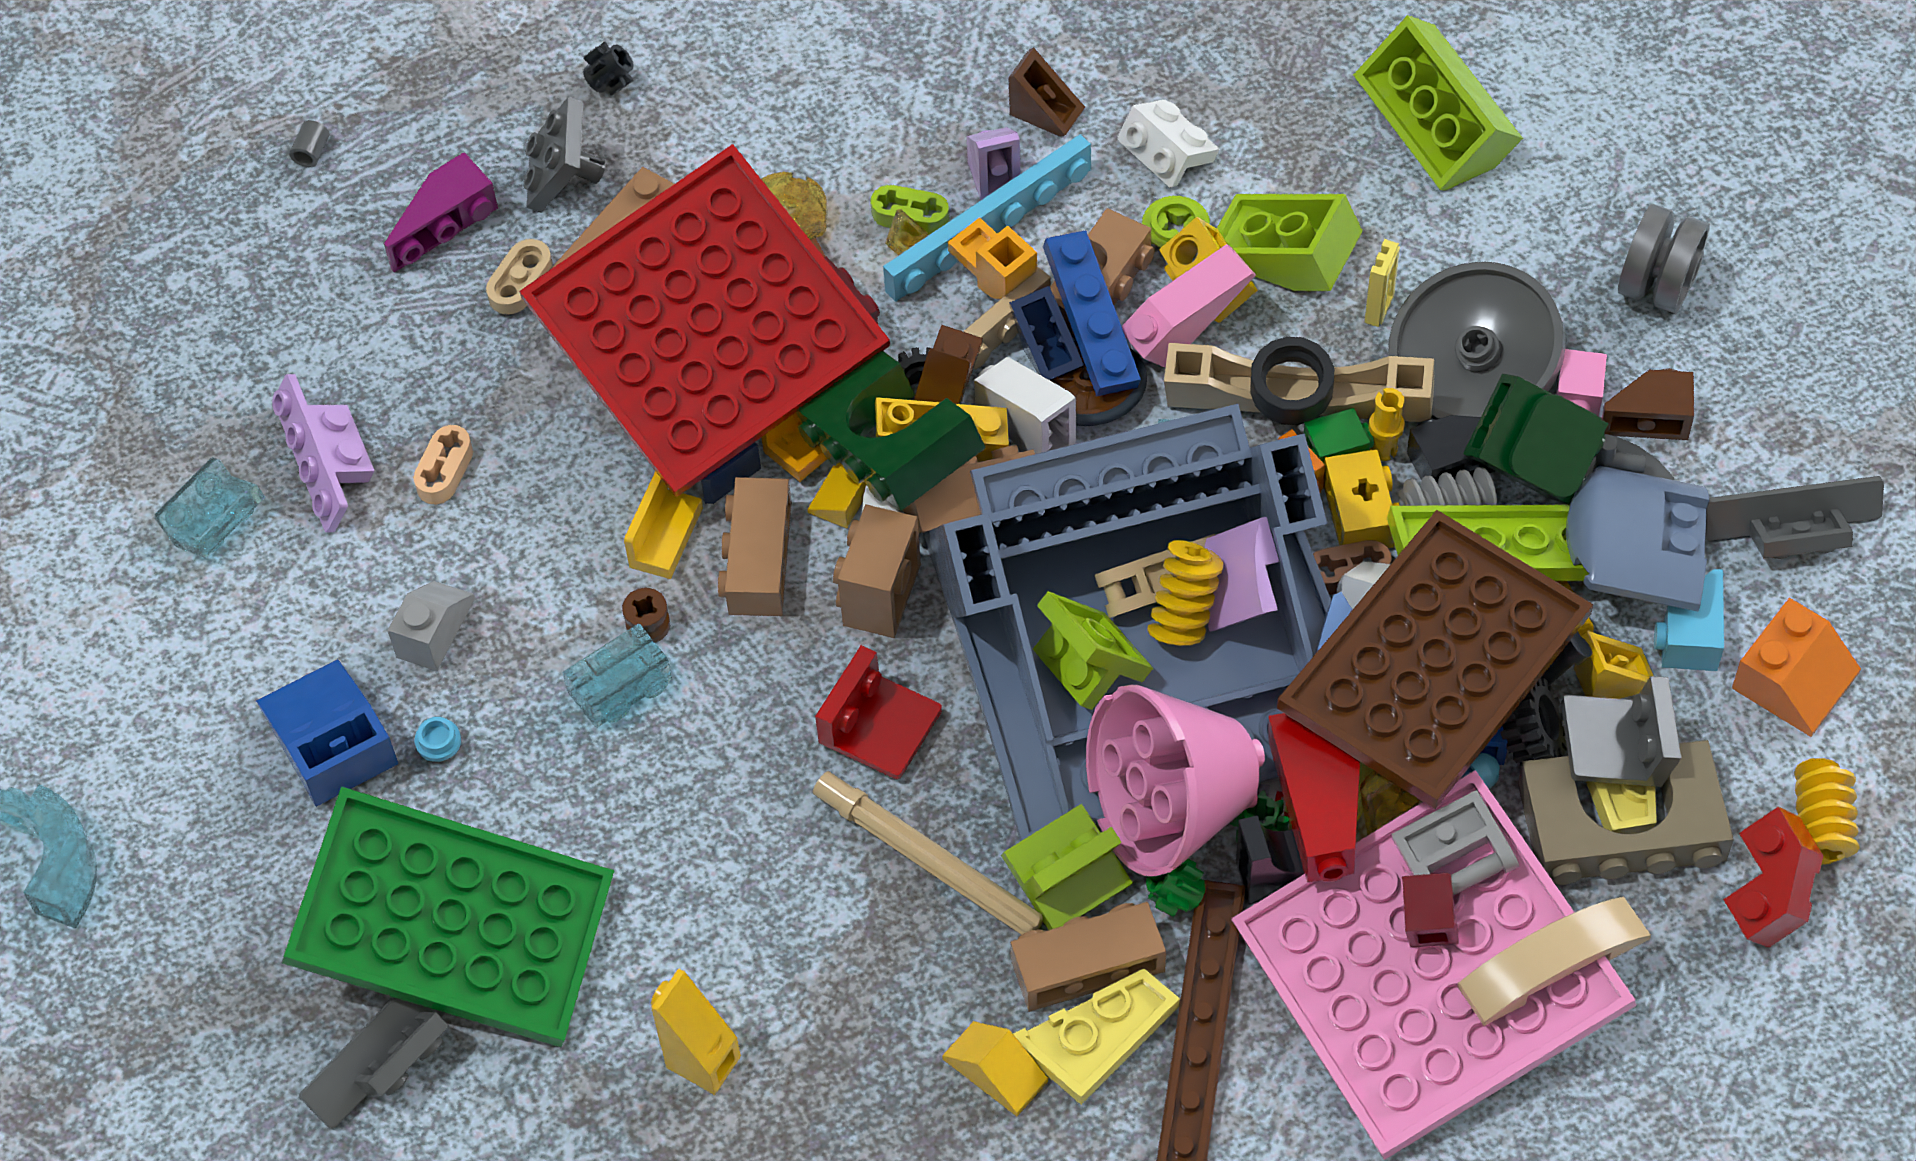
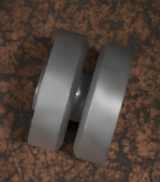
M1650 204L1641 219L1630 245L1621 272L1618 293L1640 300L1648 294L1655 278H1657L1653 292L1655 307L1676 314L1699 271L1710 230V223L1689 216L1680 222L1673 238L1670 239L1675 223L1673 211Z

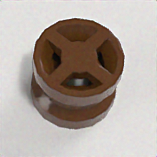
M646 587L636 589L627 595L622 604L626 631L630 638L637 643L645 645L654 644L662 640L668 634L671 626L667 602L662 593L656 589ZM650 610L648 614H644L643 616L638 615L643 611Z

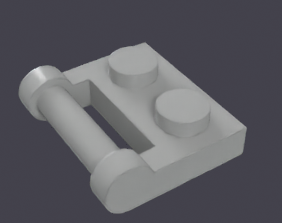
M1477 790L1391 834L1412 875L1430 874L1440 867L1489 843L1494 853L1451 875L1453 896L1502 870L1507 874L1520 867L1515 854Z

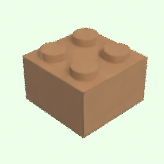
M865 504L860 520H853L851 522L847 536V546H850L845 558L839 557L835 565L833 583L838 584L839 587L836 596V606L841 608L843 626L895 638L921 566L917 516Z

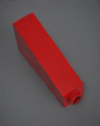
M1285 713L1268 716V742L1307 883L1319 880L1332 882L1343 878L1345 875L1354 874L1360 761Z

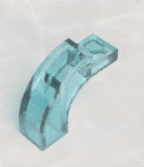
M38 784L31 797L17 788L8 787L7 790L0 788V824L33 836L42 841L44 846L41 863L23 892L35 914L76 929L91 903L97 881L96 856L84 827L67 801L45 786Z

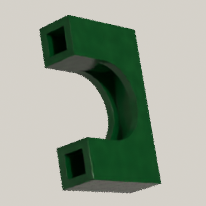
M883 350L804 404L796 412L802 423L798 426V430L809 446L814 448L818 445L833 465L836 466L841 463L853 481L857 484L862 481L865 482L870 492L878 501L883 502L887 500L900 511L986 448L971 415L948 398H945L912 424L896 433L875 438L866 437L869 431L876 425V397L910 400L915 396L901 364Z

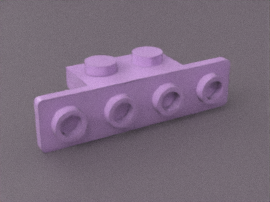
M286 374L279 389L273 395V411L276 416H279L285 431L287 446L293 451L299 466L300 479L307 486L315 515L319 517L325 532H335L348 507L339 483L369 482L374 469L348 405H307L296 375Z

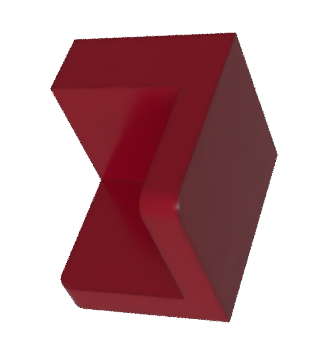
M1449 873L1402 876L1405 932L1410 948L1459 944L1451 875Z

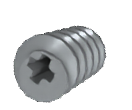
M1484 467L1476 468L1473 476L1466 470H1460L1457 472L1455 480L1451 474L1442 473L1439 476L1438 484L1430 475L1422 478L1420 486L1416 480L1412 478L1407 479L1404 483L1403 491L1402 489L1399 490L1398 497L1400 506L1497 505L1493 480Z

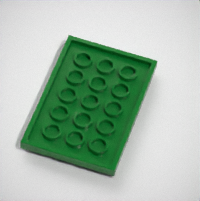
M341 786L283 956L282 964L562 1048L615 870Z

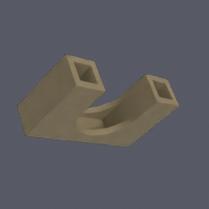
M1709 741L1679 743L1681 760L1663 786L1660 787L1667 816L1653 829L1637 834H1621L1609 831L1599 826L1586 814L1579 801L1575 780L1571 777L1568 756L1522 761L1518 787L1532 851L1552 881L1559 885L1575 883L1581 878L1601 876L1604 879H1617L1625 876L1627 873L1640 871L1661 874L1671 871L1675 867L1695 865L1697 868H1711L1727 861L1734 839Z

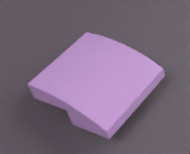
M1267 517L1256 519L1207 538L1205 547L1216 553L1224 563L1222 573L1217 576L1219 584L1217 590L1213 592L1215 596L1214 603L1209 609V631L1224 629L1278 610L1266 566L1279 562Z

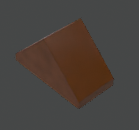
M1031 48L1026 52L1008 77L1009 115L1059 137L1065 136L1085 109L1083 103L1035 48Z

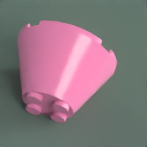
M1126 685L1117 687V691L1111 695L1103 696L1089 725L1086 744V772L1089 793L1098 792L1105 817L1097 820L1101 831L1103 832L1112 826L1122 842L1113 850L1116 856L1128 868L1144 876L1166 874L1176 869L1245 809L1253 808L1257 804L1259 767L1263 765L1265 760L1264 749L1260 741L1251 739L1243 725L1232 717L1143 686Z

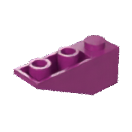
M465 152L429 173L384 242L390 268L394 273L404 266L416 262L422 255L438 245L452 240L456 234L477 221L486 219L493 211L498 209L493 183Z

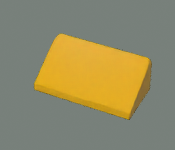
M841 463L836 466L834 465L808 507L807 512L847 529L863 503L866 483L862 481L857 484L848 475Z

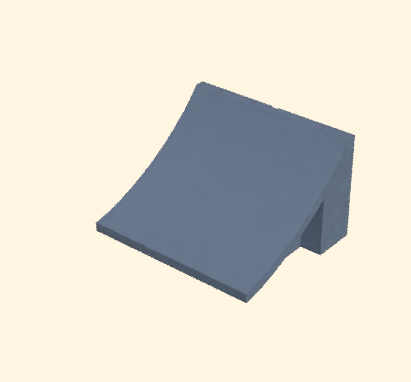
M1234 404L970 471L981 515L946 523L923 534L971 674L1020 841L1081 803L1095 825L1099 824L1098 819L1105 818L1098 792L1089 793L1086 772L1087 735L1092 715L1097 705L1093 710L1081 707L1034 652V646L1052 624L1038 608L1037 604L1048 591L1103 611L1108 616L1105 605L1109 603L1104 588H1098L1095 574L1168 550L1169 543L1174 540L1192 542L1212 534H1220L1263 517H1267L1279 562L1266 566L1278 610L1211 632L1207 623L1205 625V638L1200 643L1182 646L1158 641L1148 633L1147 628L1149 624L1159 623L1151 617L1152 608L1162 606L1158 602L1112 617L1110 619L1148 661L1153 670L1143 682L1119 675L1104 696L1113 694L1118 690L1117 687L1139 685L1232 717L1243 725L1251 739L1259 740L1263 746L1265 760L1263 765L1259 767V782L1278 777L1268 742V716L1283 713L1277 709L1278 698L1314 656L1323 622L1331 603L1324 580L1303 531L1327 524L1305 433L1250 448L1239 404ZM1131 577L1120 581L1126 598L1137 594Z

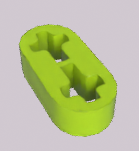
M884 185L876 189L871 195V214L873 220L883 227L930 235L949 222V205L947 200L940 194L897 185ZM889 203H896V205H892L890 210L883 209L886 208L889 205ZM930 210L937 211L932 214L931 218L924 217V215H928Z

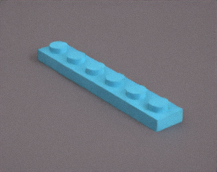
M1079 134L883 266L885 292L896 302L908 293L912 294L918 291L927 280L939 272L951 269L958 260L948 251V241L979 217L996 233H999L1006 226L1016 225L1025 214L1037 206L1050 202L1056 193L1071 183L1081 181L1091 170V144Z

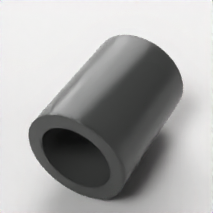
M304 121L289 152L290 158L296 164L303 167L311 168L316 166L329 138V130L317 121Z

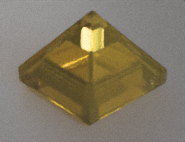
M902 209L896 210L885 244L899 256L926 238L928 233Z

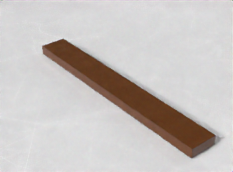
M1204 880V896L1199 905L1194 908L1156 1161H1207L1239 939V931L1231 918L1243 911L1245 885Z

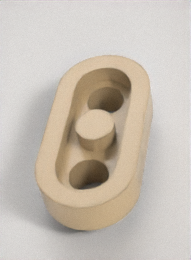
M536 239L522 240L516 243L505 256L486 285L489 304L496 312L515 314L527 307L519 291L545 274L553 266L550 250L545 243ZM532 264H535V265H536V266L533 267V268H527V266H529V265H532Z

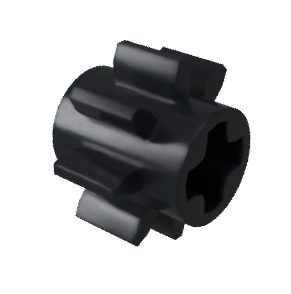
M603 42L583 56V59L588 63L583 69V76L588 85L596 92L602 93L607 90L613 96L633 81V78L628 74L634 68L633 60L623 47L613 45L609 48L608 44Z

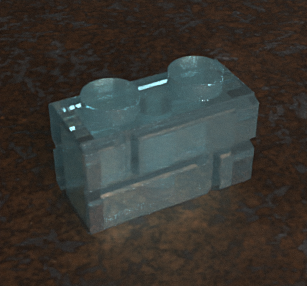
M640 624L635 625L562 672L569 695L579 708L583 710L595 728H598L607 721L609 723L618 722L627 715L630 706L644 697L648 699L657 697L666 689L668 682L672 680L670 665L666 655L656 643H653L651 637Z

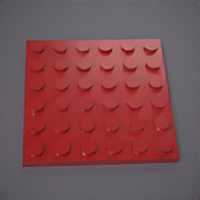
M734 144L718 153L519 291L526 305L675 497L681 495L791 417L804 404L881 350L884 351L890 346V339Z

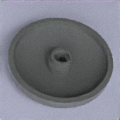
M1471 262L1440 271L1421 283L1407 297L1391 327L1388 352L1389 356L1434 359V393L1431 419L1437 420L1449 415L1481 417L1502 374L1519 376L1549 392L1563 364L1566 344L1565 330L1554 300L1535 278L1509 265L1496 262Z

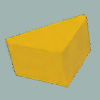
M1590 631L1581 636L1587 641L1592 650V656L1581 665H1574V671L1585 696L1611 699L1633 696L1640 693L1650 676H1654L1641 647Z
M973 1021L942 1055V1059L1015 1116H1018L1048 1083V1077L1010 1029Z

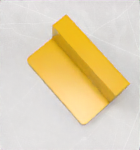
M655 471L624 538L629 568L671 579L702 512V498L684 493L675 497Z

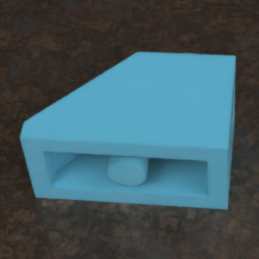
M1713 569L1705 575L1699 611L1667 606L1664 621L1656 622L1654 649L1662 650V668L1718 670L1724 650L1723 569Z

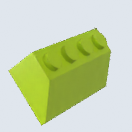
M1407 15L1353 74L1437 187L1442 191H1446L1496 168L1523 139L1435 24Z

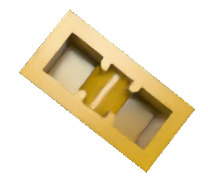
M1378 450L1325 457L1324 490L1339 546L1365 540H1375L1383 543L1388 548H1393L1395 544L1387 516L1390 506L1400 505L1398 502L1392 503L1389 494L1393 490L1391 471L1388 465H1381Z

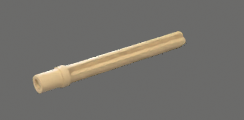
M830 771L825 772L816 782L813 794L839 811V815L848 821H854L1021 935L1031 930L1040 929L1043 923L1041 913L869 799L868 794L861 789L853 788Z

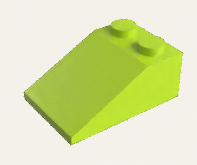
M1236 194L1217 227L1227 244L1233 248L1256 274L1255 277L1293 291H1331L1363 232L1346 194Z

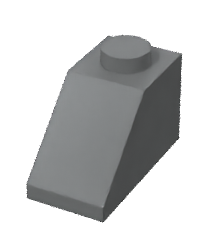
M432 581L407 593L387 630L396 658L437 671L475 600L474 594L436 581Z

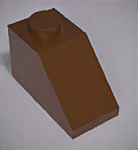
M1670 368L1662 370L1649 369L1604 404L1601 420L1609 423L1604 434L1619 437L1688 440L1694 419V372L1678 371Z

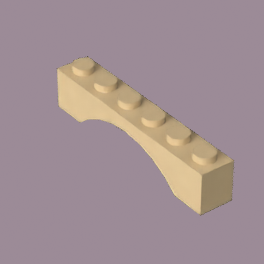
M1169 343L1164 377L1167 406L1218 409L1239 404L1240 411L1260 412L1255 407L1250 394L1251 367L1254 360L1229 353L1213 345ZM1388 356L1373 362L1334 367L1333 398L1326 411L1320 415L1327 416L1355 408L1359 418L1370 419L1371 415L1375 412V397L1377 393L1380 392L1383 395V389L1393 388L1400 391L1404 396V406L1402 408L1404 421L1422 422L1431 419L1434 393V359ZM1276 365L1269 370L1266 376V385L1278 397L1286 400H1299L1309 397L1316 391L1319 379L1316 372L1311 368Z

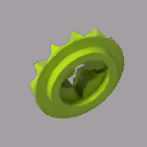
M1167 196L1156 200L1146 209L1143 214L1142 224L1152 228L1151 244H1155L1160 249L1179 232L1176 229L1168 231V221L1173 222L1175 225L1183 224L1184 228L1196 217L1209 224L1210 219L1205 208L1197 201L1184 196Z

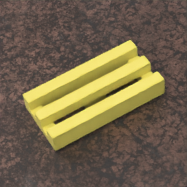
M1384 239L1381 253L1378 252L1375 266L1373 265L1370 271L1364 323L1376 327L1382 325L1394 297L1400 252L1399 243Z

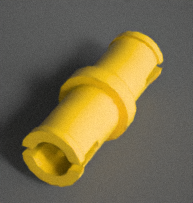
M1393 388L1383 389V395L1380 392L1377 393L1375 397V412L1369 419V431L1374 439V447L1370 448V450H1378L1380 461H1389L1391 459L1390 453L1393 457L1397 455L1398 438L1403 434L1405 426L1402 416L1404 396L1400 391Z

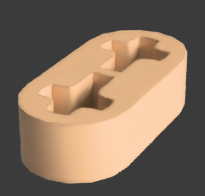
M458 425L443 426L432 436L413 476L417 494L422 501L437 505L446 502L455 493L473 455L469 433L464 428ZM455 442L459 443L460 448L453 447L448 456H446L444 447H452ZM440 473L443 483L435 482L432 487H428L427 481L434 482Z

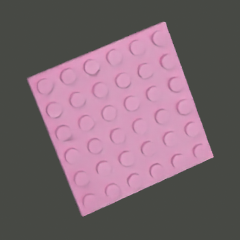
M1476 770L1458 780L1436 809L1422 802L1356 842L1354 874L1345 875L1343 878L1332 882L1319 880L1308 883L1304 874L1231 918L1239 934L1384 1160L1636 1006L1634 997L1604 956L1529 995L1526 1005L1483 1026L1457 987L1458 982L1511 945L1539 929L1574 913V911ZM1477 790L1515 854L1520 867L1507 874L1502 870L1453 896L1459 944L1410 948L1405 932L1402 876H1411L1412 873L1396 847L1391 834ZM1487 843L1430 874L1449 873L1452 875L1494 853L1490 844Z

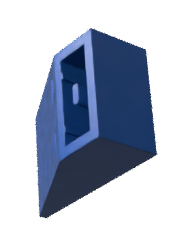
M338 659L256 700L315 807L338 796L341 786L351 789L399 764L390 737L370 703Z

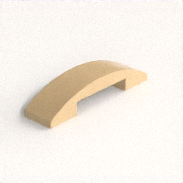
M1624 897L1611 899L1574 912L1528 935L1475 969L1458 982L1457 987L1483 1026L1526 1005L1529 995L1604 956L1610 961L1650 940L1651 935Z

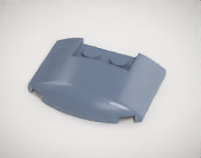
M1600 465L1596 467L1582 481L1580 487L1575 492L1566 522L1567 546L1573 565L1582 564L1589 573V575H1585L1583 581L1589 590L1699 611L1707 559L1704 558L1706 508L1709 502L1707 488L1705 486Z

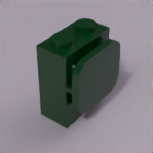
M1502 374L1463 454L1551 500L1569 504L1582 481L1586 478L1585 475L1593 458L1601 451L1604 445V432L1609 423L1566 398L1551 394L1519 376Z

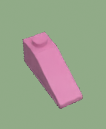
M1226 244L1150 296L1121 326L1125 338L1145 360L1166 368L1169 343L1192 344L1256 274L1233 248Z

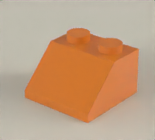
M1789 597L1740 660L1732 689L1812 737L1858 676L1861 668L1828 620Z

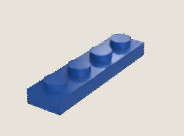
M1087 231L1046 238L1043 249L1096 396L1137 388L1141 379Z

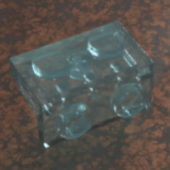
M212 457L155 513L154 518L175 547L206 558L210 553L222 546L224 539L241 522L247 520L253 514L254 509L265 498V495L256 484L231 476L219 459Z

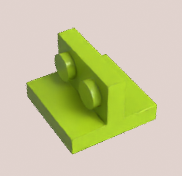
M1048 591L1037 604L1038 608L1052 624L1034 646L1033 650L1081 707L1093 710L1119 675L1143 682L1153 670V667L1105 612Z
M1082 803L1001 854L1004 862L1035 910L1042 914V921L1048 930L1062 927L1067 921L1085 915L1133 884L1113 853V850L1122 843L1112 826L1100 833Z

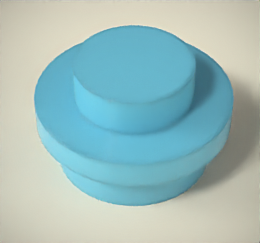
M432 717L425 720L419 726L415 734V746L420 756L432 762L445 761L454 756L459 750L461 734L458 727L452 721L443 717Z

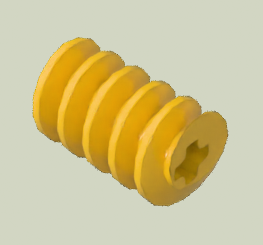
M1174 540L1169 543L1168 550L1177 557L1166 558L1163 565L1166 570L1173 574H1163L1159 580L1162 587L1168 590L1156 592L1155 600L1162 606L1152 608L1151 617L1159 623L1149 624L1147 631L1156 640L1167 644L1179 646L1200 643L1205 638V625L1209 622V609L1213 606L1215 598L1213 592L1217 590L1219 584L1217 576L1222 573L1224 563L1216 553L1204 546L1193 542Z
M1811 758L1801 762L1794 771L1796 778L1795 793L1797 796L1795 808L1798 816H1800L1823 854L1821 865L1831 864L1855 855L1859 851V843L1853 838L1857 836L1859 830L1857 824L1852 822L1858 815L1856 807L1851 805L1857 799L1855 790L1851 788L1856 782L1854 773L1841 769L1837 762L1825 758Z

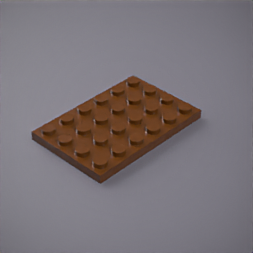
M1436 510L1280 695L1277 701V709L1430 807L1436 809L1589 618L1594 604Z

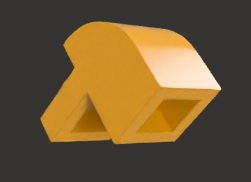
M979 217L948 241V251L977 277V287L994 299H1002L1037 271V252L1009 226L996 233Z

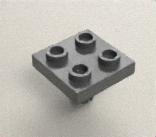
M567 97L557 110H552L549 113L544 126L539 132H534L529 137L525 150L526 156H529V169L523 184L524 189L527 190L526 208L542 213L574 175L589 180L594 184L601 180L605 171V159L581 151L582 101Z

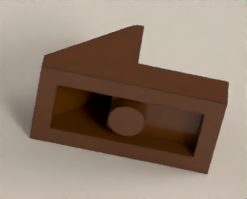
M941 325L934 346L928 351L914 400L940 403L945 398H948L955 404H961L979 355L983 338Z

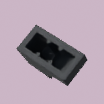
M1258 816L1239 820L1236 866L1242 885L1246 886L1245 895L1248 904L1263 900L1305 874L1292 829L1287 831L1269 830L1260 824Z

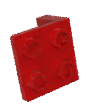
M861 645L815 715L818 742L898 780L906 771L942 713V705L882 677L881 672H879L877 652Z

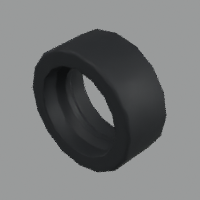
M1286 336L1273 340L1259 350L1252 363L1250 394L1255 407L1266 418L1283 425H1301L1304 422L1314 420L1326 411L1333 398L1335 368L1329 354L1318 343L1304 337ZM1285 362H1299L1313 369L1319 380L1316 391L1309 397L1299 400H1286L1274 395L1268 389L1266 376L1269 370L1276 365Z

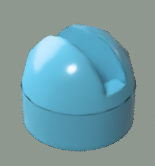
M1480 753L1462 775L1463 778L1476 770L1488 789H1490L1499 779L1500 766L1491 755Z

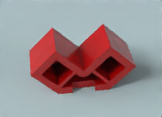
M1776 807L1739 833L1761 869L1762 874L1723 899L1746 939L1768 948L1809 921L1812 903L1809 902L1815 873H1820L1823 860L1822 852L1800 816L1780 807Z

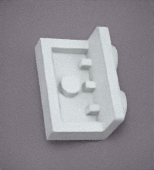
M1166 100L1133 105L1118 134V141L1168 187H1175L1179 184L1186 168L1213 163L1220 150L1208 139L1204 130L1191 124L1180 114V110L1175 104Z

